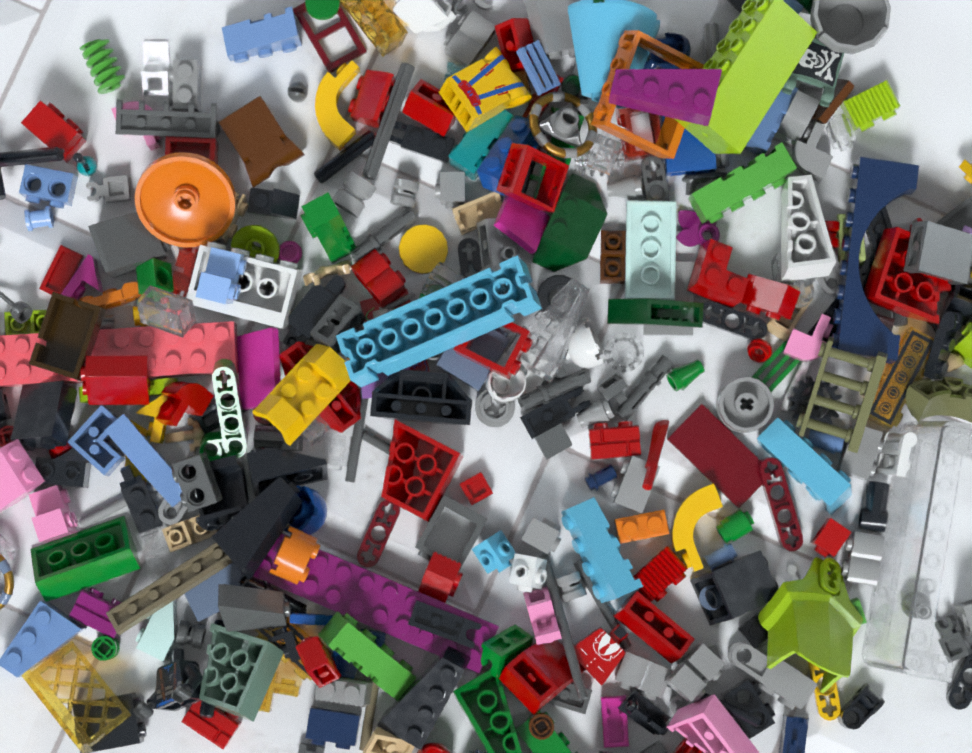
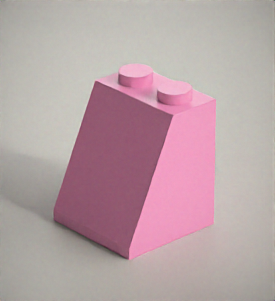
M18 439L0 448V512L20 502L45 482Z

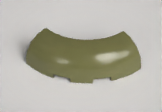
M944 377L943 380L932 381L931 378H925L908 386L905 397L906 405L911 415L918 422L930 416L943 415L960 418L972 423V386L964 384L963 379Z

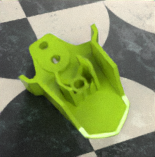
M815 557L803 579L787 581L781 584L773 598L760 611L758 619L760 624L768 631L767 668L772 669L784 659L796 653L824 670L820 692L825 693L836 681L842 677L848 678L850 676L853 637L861 627L864 619L850 601L839 563L830 557L824 560Z

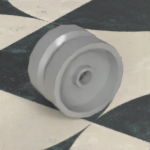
M751 377L737 378L728 383L718 394L716 402L717 416L721 423L730 431L741 434L756 431L764 426L771 418L774 409L773 395L769 388L760 380ZM742 401L747 402L748 409L742 410L740 408Z

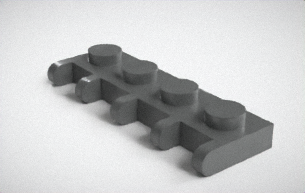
M117 99L115 131L117 135L216 138L217 103L211 104V113L195 112L194 102H189L188 112L170 111V101H164V111L145 110V100H139V110L123 109V100Z

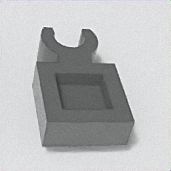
M953 615L946 617L948 627L944 626L942 620L935 622L936 629L943 633L944 638L938 641L948 663L972 654V649L964 630L957 632L955 629L957 622Z

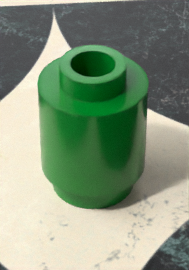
M739 509L719 521L720 524L716 526L725 543L730 541L733 543L753 531L751 525L754 524V521L748 511L743 513Z

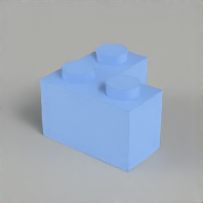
M211 247L206 271L201 272L196 297L222 304H233V300H237L240 294L241 285H237L239 275H244L247 261L243 260L244 254Z

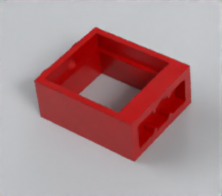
M512 143L496 190L536 210L554 213L569 165L529 145ZM531 160L546 167L536 199L521 192Z
M513 322L502 326L521 335L505 367L470 351L469 349L474 339L455 346L453 350L456 354L510 379L512 374L516 375L522 364L519 360L523 352L527 353L533 339H531L532 335L529 330Z

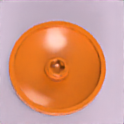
M172 153L156 159L143 171L135 191V207L142 224L156 238L178 247H199L200 245H206L208 241L213 242L228 229L235 213L236 194L229 176L215 162L198 154Z

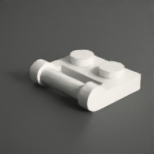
M886 430L882 435V439H885L881 453H878L875 473L906 477V472L910 468L909 456L911 447L917 443V436L913 432L900 434L893 430ZM899 443L898 450H892V446Z

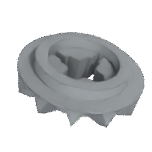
M486 389L476 400V415L483 424L489 427H501L513 417L515 410L514 401L500 402L494 399L496 404H505V406L499 409V418H497L493 411H484L491 406L492 402L491 396Z

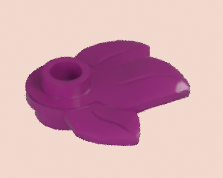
M680 210L678 212V222L683 230L678 233L676 239L681 244L687 247L701 246L708 241L703 237L704 232H709L711 239L719 241L720 232L716 227L717 222L711 224L710 221L702 224L696 212L689 210Z

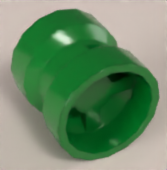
M104 635L93 641L91 651L96 659L107 661L118 655L120 644L116 638L113 639Z

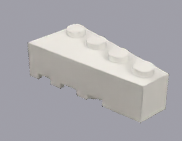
M812 175L788 177L781 191V282L829 276L836 264V259Z

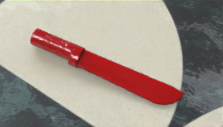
M661 420L653 427L645 465L647 471L642 485L645 490H651L653 487L669 427V420Z

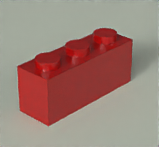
M638 591L630 595L614 615L616 619L671 664L682 658L695 640V638Z

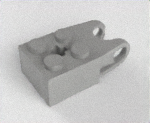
M736 642L729 647V661L758 681L757 685L762 691L771 696L773 693L779 695L777 701L789 709L793 710L797 707L802 710L818 685L785 661L780 662L772 669L767 668V656L751 645ZM745 648L747 657L744 661L739 662L736 657L737 652Z

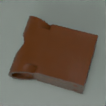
M261 96L219 121L220 126L242 158L253 188L270 178L276 167L289 166L305 155L285 135Z

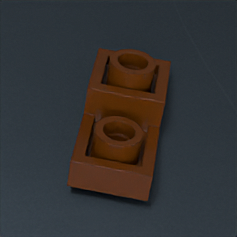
M601 230L600 284H625L626 231Z

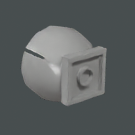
M813 0L810 22L817 31L816 38L833 52L853 55L874 47L886 34L889 27L891 6L888 0Z

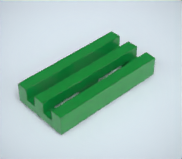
M784 341L751 377L764 383L770 392L800 362V360L794 359L780 376L768 386L766 383L790 358V356L785 355L762 380L759 378L762 372L785 349L787 341Z

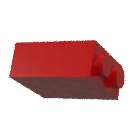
M86 356V366L81 367V381H83V395L88 396L89 405H149L150 378L148 356Z

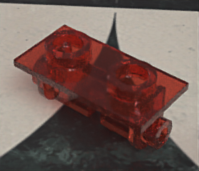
M182 247V249H179L175 266L184 268L183 273L173 272L174 291L170 293L180 295L181 291H184L183 297H187L199 249H196L195 253L192 252L193 247Z

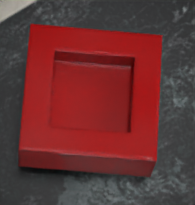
M482 472L460 483L471 505L493 494Z

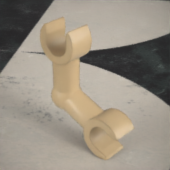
M350 260L341 261L335 265L320 266L315 272L305 274L303 276L305 286L314 283V286L321 283L320 280L323 277L329 275L349 274L350 270H352Z

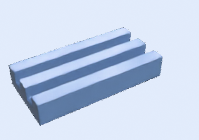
M539 40L516 51L538 96L561 85ZM527 51H528V53H529V55H530V57H531V59H532L534 65L532 64V62H531V60H530V58H529V56H528V54H527ZM538 73H539V75H540V77H541V79H542V81H543L545 87L543 86V84H542V82H541V80H540V78H539V76H538Z

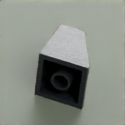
M761 550L690 580L698 600L699 594L705 586L715 585V587L706 590L705 597L712 608L718 609L708 610L701 605L710 626L734 619L768 603L778 590V584L773 579L768 568V561L763 556Z

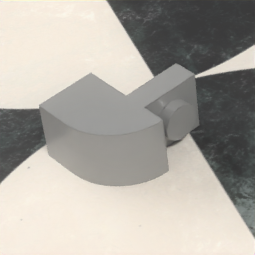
M800 83L777 132L794 141H799L820 102L822 93Z
M816 122L812 128L808 126L802 140L806 141V143L798 140L795 142L792 149V160L800 173L812 175L813 180L821 182L833 156L816 149V145L825 128V125Z

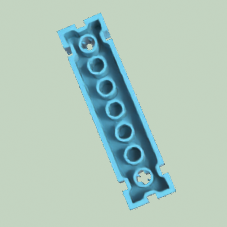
M517 255L499 263L501 269L494 272L491 268L485 269L363 323L364 330L358 331L352 328L336 335L341 353L350 359L345 362L350 380L359 387H364L379 380L377 374L381 372L389 376L515 321L513 315L520 312L523 316H527L542 309L536 290L529 284L533 281L526 263Z

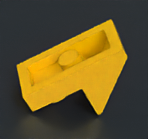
M164 394L136 413L156 418L161 405L167 400V397ZM154 418V422L150 421L147 436L151 437L150 442L163 444L167 425L161 424Z

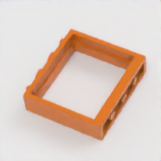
M626 30L619 39V47L615 58L610 64V72L607 81L602 87L599 103L594 109L591 125L658 158L674 159L685 129L674 118L665 117L656 144L611 123L616 105L608 102L616 69L630 68L637 46L681 69H703L704 64L639 30Z

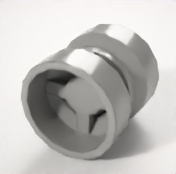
M396 178L394 183L396 190L395 194L391 196L390 203L399 207L413 209L415 206L414 195L418 192L419 183Z
M579 571L556 578L558 586L562 588L563 593L561 596L564 602L587 595L585 587L581 586Z

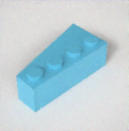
M777 417L758 436V444L772 458L779 460L782 467L786 466L788 468L787 472L795 481L807 485L805 487L806 490L816 501L822 499L827 505L825 510L832 516L851 497L852 489L849 483L851 479L843 471L837 472L831 467L832 461L823 453L818 455L813 450L814 445L806 437L800 438L795 434L796 428L785 419L782 422Z
M594 497L561 512L563 526L566 530L570 531L573 538L572 546L576 553L580 554L583 561V571L588 577L590 576L593 583V593L598 600L600 599L601 603L617 599L643 587L640 579L634 580L630 573L633 566L629 559L625 560L619 553L621 545L617 537L608 533L607 530L610 525Z

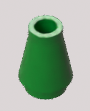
M697 359L691 363L670 369V373L666 375V378L674 391H683L700 374L704 373L705 369Z

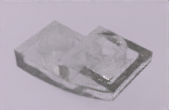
M160 526L137 534L153 582L175 569Z

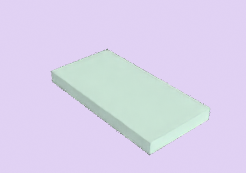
M627 200L625 299L675 301L676 201Z

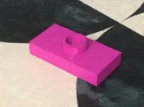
M626 695L601 697L604 748L629 746L627 715L618 709L619 705L626 699Z

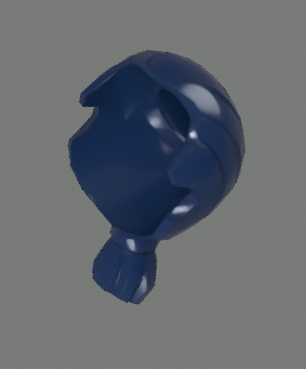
M667 32L664 38H656V40L690 57V42L684 35ZM651 52V58L646 61L643 68L680 69Z

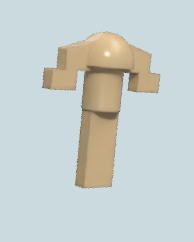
M188 418V426H193V430L165 434V443L194 439V443L189 445L190 452H195L196 448L200 447L204 431L197 420L194 421L193 418Z

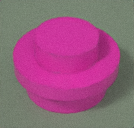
M285 241L280 245L278 258L282 261L298 263L302 258V249L294 241Z

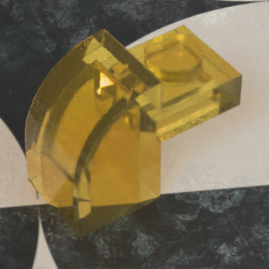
M276 671L259 711L268 713L272 711L275 693L295 697L300 696L301 685H296V680L282 678L281 682H278L279 671Z

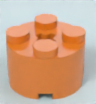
M289 526L288 531L291 532L290 537L284 536L273 561L277 567L276 569L271 567L269 573L297 585L299 581L305 582L310 571L307 563L310 558L315 559L321 545L316 543L318 538Z

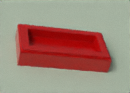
M60 245L39 289L50 295L53 292L61 294L78 270L84 256Z

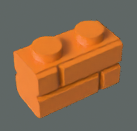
M665 510L614 519L617 539L620 544L669 534Z

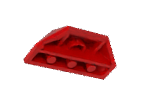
M298 341L283 351L279 357L284 375L286 376L314 346ZM350 381L316 417V421L341 433L361 419L360 389L357 385Z

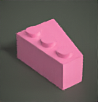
M715 694L679 708L667 726L670 731L674 732L676 730L687 739L685 743L690 747L695 745L704 753H759Z

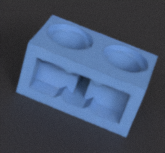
M26 164L19 193L26 197L25 201L40 204V200L50 202L49 206L64 209V205L72 206L78 177L73 173ZM34 180H41L40 189L32 191L31 183ZM60 184H64L66 187L64 194L56 196L55 188Z

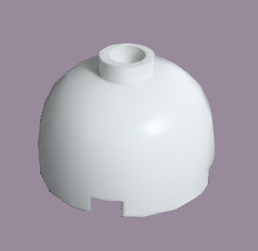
M589 317L573 323L567 329L565 344L562 345L566 359L571 358L575 365L587 369L606 363V360L600 359L599 356L604 354L597 332L595 328L590 329L587 323L591 322Z

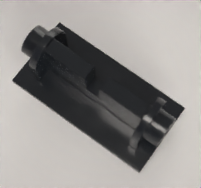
M633 690L619 705V710L653 735H665L667 733L666 722L671 717L636 690Z

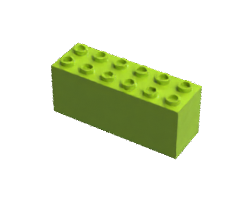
M783 0L745 1L738 18L730 24L729 32L717 44L716 52L712 58L703 66V69H722L709 125L703 126L678 119L675 120L714 154H741L816 36L817 31Z

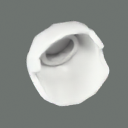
M519 369L516 375L512 374L510 379L491 371L487 375L486 388L490 396L495 400L509 402L521 396L525 391L527 381L521 369Z

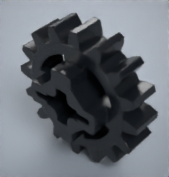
M811 376L806 377V383L798 380L799 388L792 387L790 389L795 393L794 396L787 398V400L793 402V405L788 407V410L795 411L792 419L799 418L800 413H803L799 405H802L807 410L809 402L805 400H810L815 384ZM821 380L817 395L825 397L823 394V390H825L830 399L838 400L842 398V395H835L838 386L830 387V383L822 382ZM812 386V388H810V392L807 395L801 396L802 392L806 388ZM813 405L809 418L833 424L831 417L838 418L839 414L835 410L829 409L823 417L818 419L820 412L828 408L822 406L814 407Z

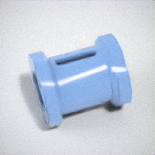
M46 206L43 210L30 211L27 209L24 211L28 231L44 226L54 228V218L50 206Z

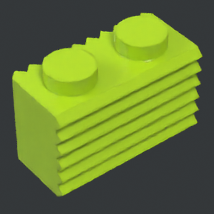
M888 80L843 101L840 105L852 130L860 129L861 132L874 127V121L880 118L886 121L896 116V110L900 108V104Z

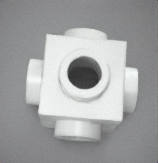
M515 553L513 564L509 569V583L518 585L517 590L532 593L533 588L542 590V586L547 578V560Z

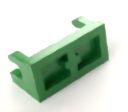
M514 624L482 643V666H485L489 659L492 663L491 675L495 678L499 677L507 664L532 646L534 637Z

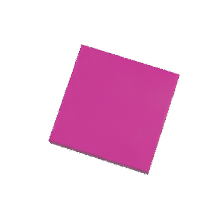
M505 195L494 226L532 254L538 248L550 216L544 211L536 210Z

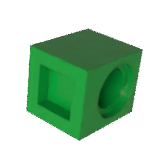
M152 258L136 267L139 294L147 296L152 300H159L174 291L171 263Z

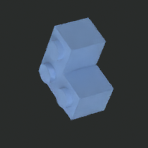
M101 405L69 439L68 443L104 476H110L126 458L108 442L111 437L105 432V429L116 421L118 417L106 406Z

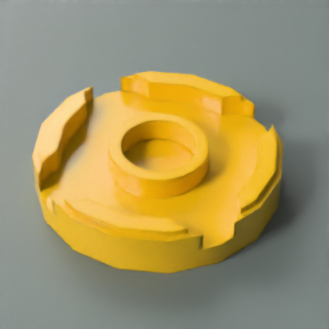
M426 224L416 225L407 230L401 238L399 245L400 258L404 265L415 273H432L440 269L446 261L448 255L447 240L443 233L433 226Z

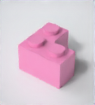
M55 485L29 494L36 516L31 519L39 542H51L77 532L75 527L78 526V521L75 513H70L68 503L71 500L66 488L63 489L61 485Z

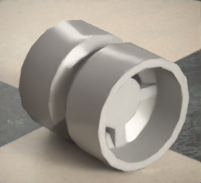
M349 171L343 182L344 189H338L332 200L335 205L358 218L365 208L363 200L371 198L376 187L361 176Z

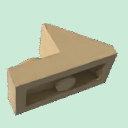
M378 727L371 735L363 753H412L414 746Z

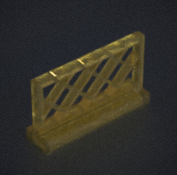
M73 641L31 672L29 669L21 675L81 753H90L92 751L91 747L131 716L130 712ZM73 650L77 655L75 665L63 664L64 656ZM49 668L57 669L55 681L44 680L41 674ZM62 669L74 670L72 682L60 681ZM79 670L91 672L89 683L77 682ZM59 686L71 687L69 699L57 697ZM76 687L88 688L87 700L74 699ZM93 688L105 690L104 701L91 700ZM73 704L85 705L84 717H73L71 715ZM90 705L103 706L101 718L88 717ZM108 706L119 707L122 711L115 719H106ZM87 722L100 723L99 731L90 738L86 734Z

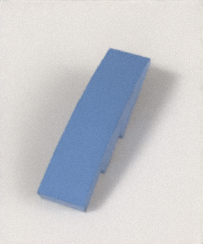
M125 414L121 415L105 429V432L162 497L174 507L181 501L180 493L182 491L179 483H176L172 476L173 468L158 453L147 438L140 433Z

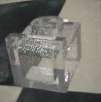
M326 432L322 459H326L327 469L341 471L342 466L347 467L352 441L351 436ZM335 447L341 450L340 455L337 457L332 455V449Z

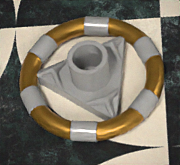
M551 92L541 96L532 106L529 114V125L532 135L537 143L552 155L561 158L582 156L592 148L597 137V127L591 125L594 117L591 109L580 104V99L572 94ZM563 101L568 103L541 123H538L541 110L547 103ZM574 106L586 118L588 124V133L583 144L577 124L579 117L577 112L574 111ZM542 132L575 148H559L551 144Z

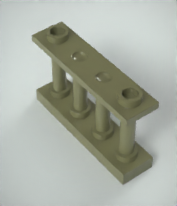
M829 336L828 342H822L818 354V356L823 357L806 413H800L796 427L801 428L799 436L804 437L806 428H810L845 439V442L849 443L847 451L857 453L888 354L878 351L876 358L871 356L870 359L832 347L834 338ZM828 357L867 368V371L871 372L869 382L865 380L860 382L824 371ZM821 380L860 392L859 395L864 396L862 404L853 406L817 395ZM813 405H819L851 415L853 419H856L854 429L849 428L847 430L809 418Z

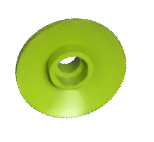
M259 225L244 226L234 234L231 241V250L232 248H239L250 251L249 256L256 257V254L270 256L274 258V263H276L279 257V242L276 236L265 227ZM254 242L259 243L261 247L255 246Z

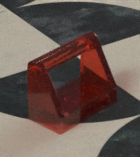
M631 108L619 109L616 113L617 126L633 133L630 117L648 112ZM648 113L653 143L656 144L661 131L659 115ZM620 139L624 162L654 156L644 150L636 151L634 145Z

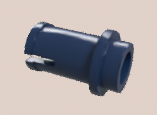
M608 464V466L593 474L587 473L588 476L584 480L590 491L594 489L598 491V487L618 477L612 465Z

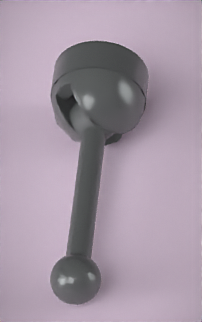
M0 291V297L12 307L10 311L12 317L18 323L28 321L32 316L33 309L22 301L14 303Z

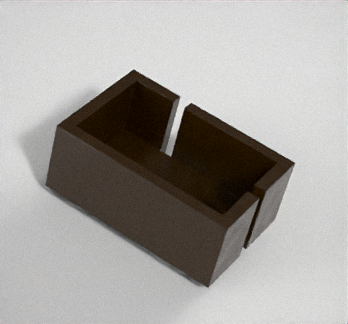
M53 292L38 334V338L47 341L46 346L35 343L29 364L81 381V367L86 366V356H91L106 310L102 307L80 300L77 301L74 298Z

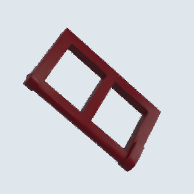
M305 2L293 9L295 16L324 63L327 72L332 73L339 69L342 64H347L351 60L353 61L367 53L341 6L337 13L341 21L316 35L303 15L307 11ZM345 27L357 49L331 63L319 41Z

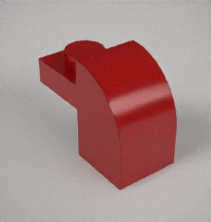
M172 382L161 392L167 397V400L161 405L155 419L161 424L177 426L184 413L202 416L214 395L197 383Z

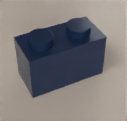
M312 706L309 712L305 738L311 739V744L325 746L326 742L336 743V748L350 750V746H356L361 714Z

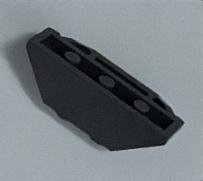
M400 370L372 391L370 416L422 423L470 425L472 399L449 374Z

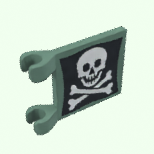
M813 39L783 86L782 92L791 95L797 80L823 88L819 104L828 108L834 97L844 53L833 52L817 39Z

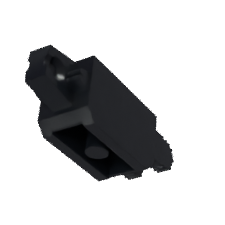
M334 276L325 287L313 285L289 315L291 328L283 340V343L288 348L298 341L305 343L308 339L310 341L313 339L310 334L311 330L338 296L343 293V290H345L346 283L343 277Z

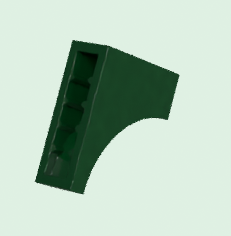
M608 299L607 324L703 328L704 303L660 299Z

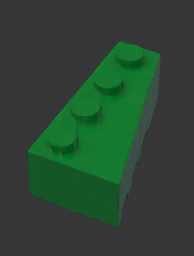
M329 192L301 206L304 213L300 216L313 239L318 237L332 264L351 254L350 251L356 248V245Z
M491 669L453 691L458 704L487 753H522L499 677L495 678L491 675Z

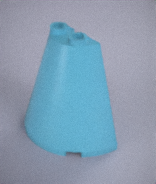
M581 0L568 6L583 96L591 98L594 102H599L602 95V87L607 81L610 72V64L615 58L619 47V39L624 31L639 30L656 39L660 29V20H657V14L641 4L627 0H605V2L600 1L599 3H593L594 0ZM637 46L629 69H643L650 52ZM616 105V108H618V109L627 108V107H623V106Z

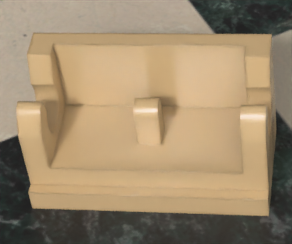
M492 192L452 209L461 235L477 230V222L497 217L502 205L500 194Z

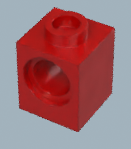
M827 518L810 543L815 545L813 550L824 558L828 555L835 557L851 534V531L834 519Z

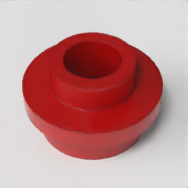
M754 339L749 343L747 351L751 360L761 363L770 358L772 347L766 340Z

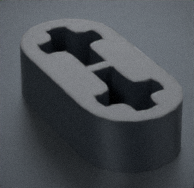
M472 238L463 239L458 245L462 280L469 277L465 276V273L469 272L468 264L473 263V268L476 272H480L482 269L478 242ZM467 243H470L471 247L476 248L475 251H472V260H468L467 253L462 252Z

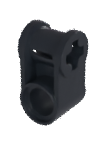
M865 683L843 706L840 715L837 717L838 722L844 728L858 729L883 706L885 700L883 698L879 699L869 689L870 685ZM849 711H854L857 717L856 721L849 725L845 719L846 714Z

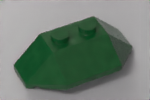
M572 173L546 227L532 263L552 272H557L587 260L608 215L594 182Z

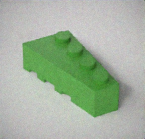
M781 142L774 146L775 148L768 155L765 156L762 153L747 163L748 166H739L728 173L726 178L720 177L692 193L688 200L701 223L704 224L710 221L713 224L724 217L722 213L731 209L733 213L745 206L744 201L750 198L755 201L764 196L766 189L772 186L774 189L783 186L786 183V178L797 169L784 144Z
M337 611L318 635L327 646L339 653L347 662H352L366 677H370L376 685L398 701L417 678L411 672L413 667L404 659L398 662L392 657L395 652L386 644L380 647L374 642L377 637L365 628L361 631L357 628L358 621L351 615L346 613L343 616Z

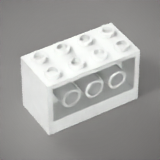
M209 241L207 245H200L186 304L281 329L289 327V315L293 311L303 270L297 269V263L280 260V264L273 262V257L256 254V257L249 256L250 251L232 248V252L244 254L243 260H246L247 264L244 275H239L237 285H241L238 299H234L233 304H222L196 297L201 272L206 271L211 247L225 250L226 245ZM248 276L250 284L244 287L242 279ZM271 282L272 286L274 287V291L268 294L266 284H270Z

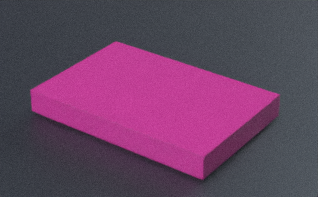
M271 327L237 336L239 390L243 410L256 408L281 381L278 328Z

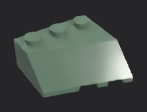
M211 623V644L207 645L206 652L209 655L207 668L203 671L199 699L235 716L254 722L284 653L268 641L238 631L227 632L225 627Z

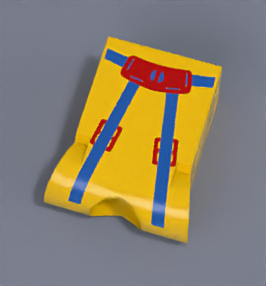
M497 46L484 59L446 78L439 91V94L466 132L501 113L504 109L520 106L532 97L522 81L511 71L508 61Z

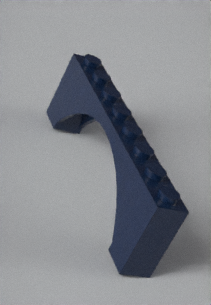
M860 157L851 166L850 178L853 179V187L849 188L847 202L851 203L850 212H846L844 226L848 227L847 236L843 237L841 247L842 251H845V256L839 265V275H842V282L838 284L836 290L839 308L834 311L833 323L837 325L836 333H832L831 336L834 338L832 343L834 348L870 359L871 356L876 358L878 351L888 354L886 363L893 364L898 360L900 335L893 334L881 322L868 303L860 280L859 253L865 232L876 214L893 200L904 194L912 195L917 189L919 165Z

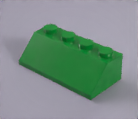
M125 516L30 549L34 581L45 602L140 569L137 549Z

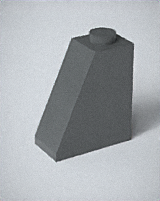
M218 584V608L227 632L287 627V617H290L291 603L290 601L286 602L283 592Z

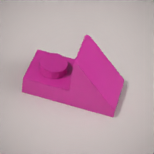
M89 254L61 293L62 295L79 300L86 291L84 287L86 283L101 293L103 292L97 260Z

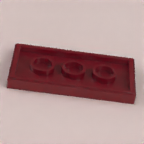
M703 404L667 439L712 484L714 483L715 487L738 509L762 485L758 473V464L761 460ZM768 467L764 468V472H769L770 475L773 474Z

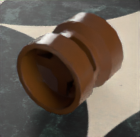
M545 713L534 714L529 721L530 733L539 740L549 738L554 731L552 718Z

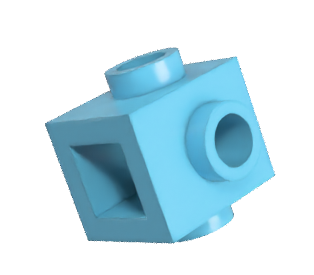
M502 530L472 548L487 574L495 569L500 573L512 564L509 560L514 558L516 553Z

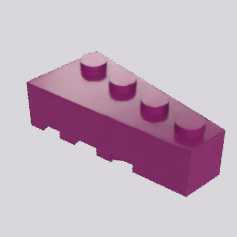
M616 69L608 103L708 126L722 69Z

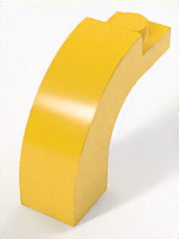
M352 60L348 65L344 63L336 71V78L327 72L318 86L315 97V112L320 128L328 141L339 151L356 134L355 129L338 112L340 94L360 73L359 66Z
M714 483L690 494L678 507L671 525L673 550L677 552L684 549L685 554H682L684 564L687 568L691 567L692 572L704 568L693 540L694 527L703 515L723 507Z

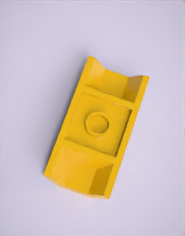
M316 344L252 413L255 416L266 418L282 433L286 444L291 446L351 381L345 365L346 361L331 347Z

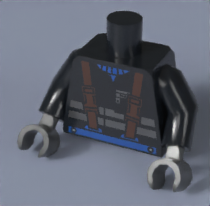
M184 649L169 650L170 663L157 669L155 692L147 699V704L141 701L133 710V713L139 718L151 717L154 713L153 709L178 711L202 701L199 697L203 675L196 661L185 660Z

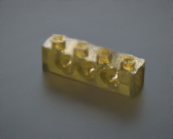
M340 0L343 7L383 57L403 44L408 32L383 0Z

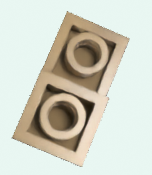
M198 515L166 527L162 531L171 553L211 538L219 529L213 531L204 530L196 523V518L200 517Z

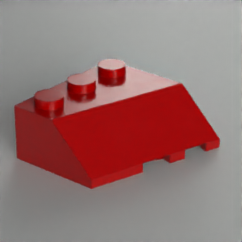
M899 227L884 229L864 289L868 302L904 317L939 324V315H937V301H940V292L937 291L938 278L923 273L905 272L904 266L911 232Z
M394 420L393 436L389 449L390 454L381 497L429 522L464 456L421 432Z

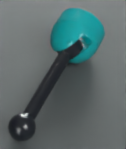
M81 153L73 155V160L77 162L76 167L80 174L91 176L96 172L97 163L92 157L83 156Z

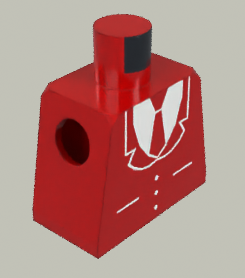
M619 623L608 634L600 626L574 644L578 662L601 686L626 653L619 644L629 634Z

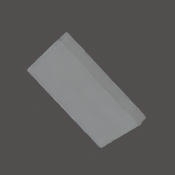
M676 261L675 301L694 302V293L687 291L694 268V261ZM643 325V335L693 336V327Z

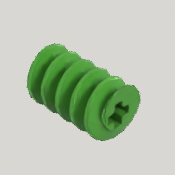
M109 39L90 41L79 48L84 51L82 56L87 60L86 66L91 69L90 75L95 77L94 84L100 86L97 90L99 94H106L121 87L120 82L126 78L125 75L116 74L122 69L121 66L112 65L118 60L117 57L109 58L108 56L114 51L113 48L105 49V46L110 43Z

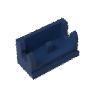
M783 715L779 753H805L809 718Z

